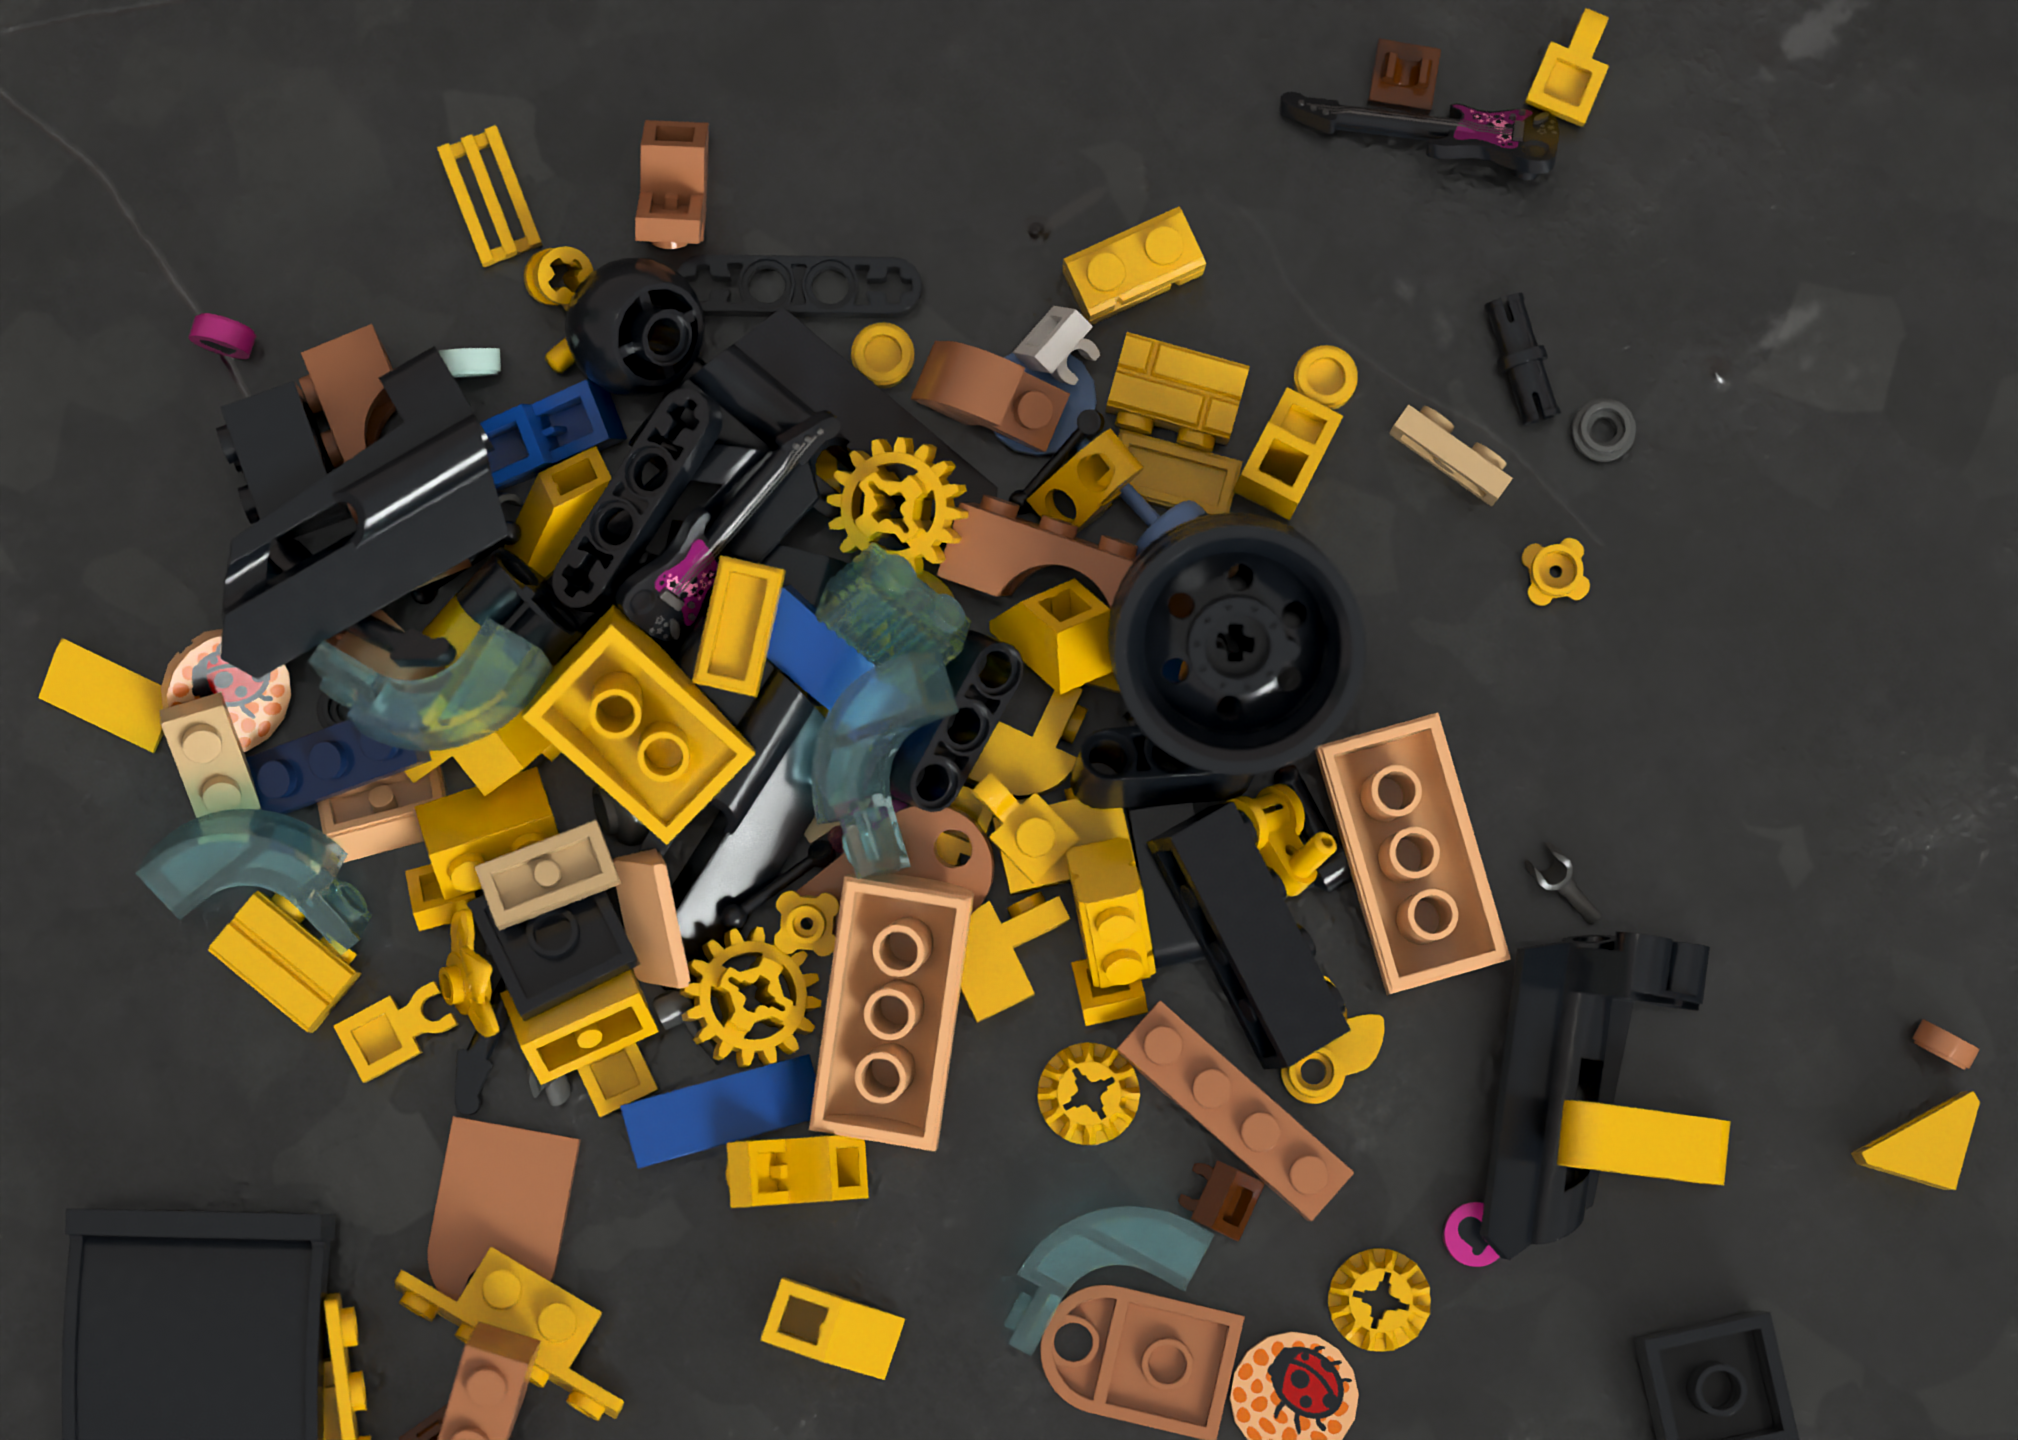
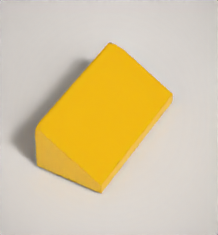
M61 638L38 697L39 699L152 753H155L164 735L159 710L163 709L162 685Z

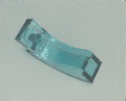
M489 618L486 619L465 652L453 665L443 672L426 679L403 681L385 677L322 640L308 661L323 679L318 686L319 689L338 703L351 709L347 717L360 733L392 747L418 751L455 748L490 735L506 725L529 704L553 670L541 649Z
M940 650L907 653L881 663L860 675L838 697L821 727L815 746L811 772V791L817 825L840 821L844 834L842 840L844 853L848 861L853 865L857 879L887 875L911 867L890 796V771L899 747L913 731L928 723L959 713Z
M232 809L195 818L171 832L152 847L136 872L138 877L179 920L208 897L226 888L256 886L276 892L297 907L340 955L360 941L372 917V914L367 910V904L361 893L349 882H341L337 878V874L348 854L323 832L305 822L277 812L260 809Z
M1143 1206L1102 1208L1079 1215L1061 1224L1047 1234L1031 1250L1016 1272L1017 1275L1038 1285L1032 1297L1021 1291L1003 1324V1326L1013 1330L1008 1344L1032 1356L1069 1288L1085 1274L1101 1267L1111 1265L1137 1267L1185 1291L1215 1234L1179 1215Z

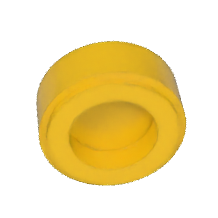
M886 322L871 324L860 331L853 342L851 349L852 365L879 388L894 387L903 382L912 371L915 360L912 340L897 325Z
M1330 345L1317 346L1308 350L1299 359L1293 374V385L1296 392L1331 410L1343 406L1351 398L1358 380L1357 368L1353 359L1344 350Z

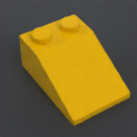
M615 605L526 695L523 718L666 845L756 754V750L705 694L692 683V680L672 658Z

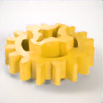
M898 437L893 450L887 439L872 440V457L864 451L854 450L849 455L856 469L853 472L836 470L834 474L835 479L844 486L842 494L827 496V503L841 507V516L828 523L829 528L846 530L848 537L839 548L843 553H853L861 550L862 554L858 567L863 570L873 569L881 560L883 576L897 577L902 563L908 575L922 574L924 569L922 557L932 564H941L946 558L939 545L942 542L959 544L962 539L951 528L953 520L968 518V511L954 505V498L961 496L967 491L966 485L949 484L947 477L952 474L956 465L953 461H942L934 464L933 461L936 456L937 447L931 444H923L914 454L913 438ZM900 463L910 466L918 472L900 481L894 472H889L886 469V466ZM862 492H864V494H865V497H864V507H863V514L861 515V514H860V501H861ZM892 496H904L906 501L899 508L904 518H891L889 513L896 506L891 498ZM935 498V517L932 523L930 520L932 500ZM891 534H896L902 543H907L910 548L897 551L886 548L877 542L881 538H887Z
M763 927L753 928L747 937V942H744L741 934L735 928L724 934L726 949L714 940H710L702 946L703 952L709 961L706 963L694 959L688 963V971L697 978L696 983L688 984V987L680 988L679 994L686 998L694 999V1007L681 1016L683 1021L692 1022L698 1020L702 1028L693 1038L696 1044L703 1043L709 1039L717 1043L713 1053L715 1060L720 1061L731 1051L736 1052L737 1066L745 1068L750 1066L754 1053H757L760 1061L766 1066L777 1062L775 1046H778L788 1055L799 1049L797 1040L793 1036L794 1032L803 1035L813 1032L815 1026L809 1019L804 1017V1014L807 1011L820 1008L822 1000L813 996H807V987L820 979L817 973L802 974L799 966L804 963L808 956L804 950L792 956L782 953L776 947L774 940L770 944L765 943ZM748 955L757 957L749 969L742 972L732 967L726 968L722 966L727 960L737 956ZM780 973H782L788 984L790 1000L783 995L778 979ZM754 984L758 988L755 998L762 1005L747 1011L743 1007L746 997L738 989L741 990ZM710 994L718 999L723 1015L721 1022L718 1021L713 1012ZM760 1022L770 1028L773 1026L778 1028L773 1035L767 1038L756 1040L744 1038L746 1033L750 1032L752 1026Z

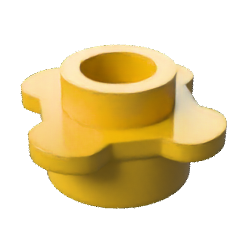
M1566 538L1560 544H1553L1547 547L1534 543L1523 551L1521 561L1529 569L1531 580L1527 595L1534 604L1545 606L1554 598L1568 596L1572 600H1580L1586 596L1590 589V582L1583 576L1584 568L1581 558L1584 555V548L1579 541L1573 538ZM1558 566L1562 571L1561 576L1558 578L1552 577L1550 575V568Z
M794 890L782 893L776 901V908L781 913L780 930L774 937L776 947L785 954H792L797 949L813 950L819 956L830 955L834 951L836 935L833 933L835 915L840 910L837 898L827 892L821 893L818 897L813 895L800 896ZM808 917L813 921L811 929H804L802 927L801 921L803 918Z

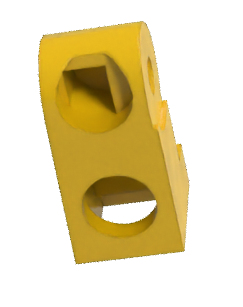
M1110 428L1073 456L1026 501L1040 517L1048 515L1079 526L1078 533L1102 516L1113 505L1112 502L1121 494L1120 491L1144 467ZM1061 490L1069 495L1076 508L1075 519L1067 518L1058 511L1053 501L1054 492Z

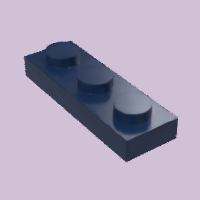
M414 699L394 702L246 757L264 819L282 816L432 761Z

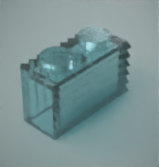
M872 542L859 556H855L852 562L847 563L843 570H839L835 577L832 576L815 613L818 622H825L828 630H835L838 638H845L847 645L855 646L858 654H865L867 661H874L877 669H884L886 676L894 677L896 684L903 685L906 692H914L962 652L972 620L965 616L962 606L955 598L944 593L938 594L916 576L913 566L904 557L897 554H888L875 542Z

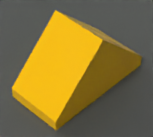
M1974 1091L1960 1092L1851 1152V1155L1858 1165L1942 1190H1956L1980 1101Z

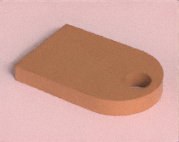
M909 805L888 817L796 892L800 896L813 895L817 897L821 893L827 892L834 895L839 904H841L844 876L847 874L871 872L907 875L946 882L970 890L974 893L972 914L982 905L991 889L995 870L994 854L984 830L975 819L961 809L950 805L942 811L928 812ZM947 830H959L965 833L972 843L970 859L959 865L945 862L937 851V840L941 833ZM839 912L835 915V927L833 930V933L835 935L837 932ZM805 917L808 920V922L813 926V921L810 918Z
M453 1116L428 1244V1267L433 1283L439 1292L457 1302L490 1247H493L546 1280L553 1281L561 1249L581 1139Z
M1092 1285L1071 1293L1058 1303L1050 1313L1041 1335V1363L1050 1385L1057 1394L1067 1403L1082 1411L1202 1440H1216L1245 1316L1121 1286ZM1068 1323H1078L1085 1326L1092 1337V1346L1089 1353L1080 1360L1070 1361L1062 1358L1056 1352L1054 1346V1338L1057 1331Z

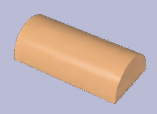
M1439 713L1318 746L1315 749V753L1386 995L1510 960L1509 950Z
M862 872L844 876L809 1130L929 1151H936L938 1149L974 898L973 892L950 883L907 875Z

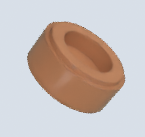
M1922 1019L1912 1037L1914 1044L1963 1070L1966 1068L1970 1069L1980 1050Z

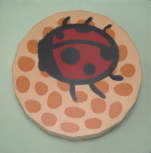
M222 629L205 631L192 639L193 644L186 647L181 654L177 652L169 662L161 686L163 709L222 692L243 751L247 752L269 739L284 720L291 698L289 671L284 664L260 679H256L220 659Z
M1290 1331L1267 1336L1245 1352L1233 1372L1229 1398L1234 1422L1247 1440H1342L1355 1420L1359 1393L1354 1371L1339 1349L1317 1335Z

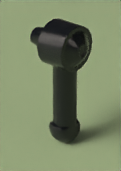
M1286 765L1279 768L1274 774L1277 784H1284L1290 787L1298 795L1303 805L1305 823L1302 834L1308 842L1318 832H1326L1332 836L1296 766ZM1337 836L1333 837L1336 842V851L1317 868L1316 879L1306 889L1317 887L1330 893L1353 881L1342 842L1338 840Z

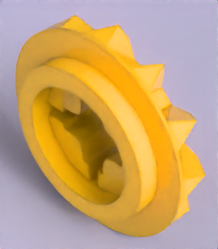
M1085 1042L1064 1048L1051 1058L1040 1076L1037 1096L1044 1120L1057 1135L1076 1144L1097 1145L1116 1138L1130 1125L1138 1109L1140 1088L1134 1068L1115 1049L1098 1043ZM1077 1068L1081 1076L1085 1075L1091 1083L1097 1082L1100 1079L1105 1081L1110 1077L1114 1080V1083L1106 1087L1107 1091L1100 1095V1101L1103 1105L1101 1109L1106 1116L1102 1120L1097 1112H1092L1091 1108L1087 1105H1082L1078 1108L1073 1106L1067 1111L1064 1109L1063 1105L1071 1101L1070 1097L1078 1091L1075 1083L1077 1078L1072 1072L1073 1069Z
M1376 1248L1364 1250L1351 1256L1338 1268L1329 1287L1328 1307L1335 1327L1349 1342L1368 1351H1393L1406 1345L1419 1335L1430 1315V1286L1424 1274L1414 1261L1394 1250ZM1385 1272H1388L1389 1295L1398 1298V1302L1407 1304L1406 1310L1396 1308L1395 1311L1384 1310L1381 1319H1377L1376 1327L1371 1328L1373 1317L1370 1316L1372 1312L1371 1306L1362 1302L1361 1298L1352 1296L1353 1291H1375L1379 1281H1383Z

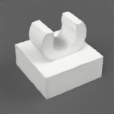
M1053 306L1012 352L1030 370L1050 373L1057 381L1070 385H1075L1079 380L1067 366L1068 355L1073 350H1078L1080 355L1088 360L1096 361L1100 356L1097 346L1092 341L1084 338L1093 326L1076 309Z

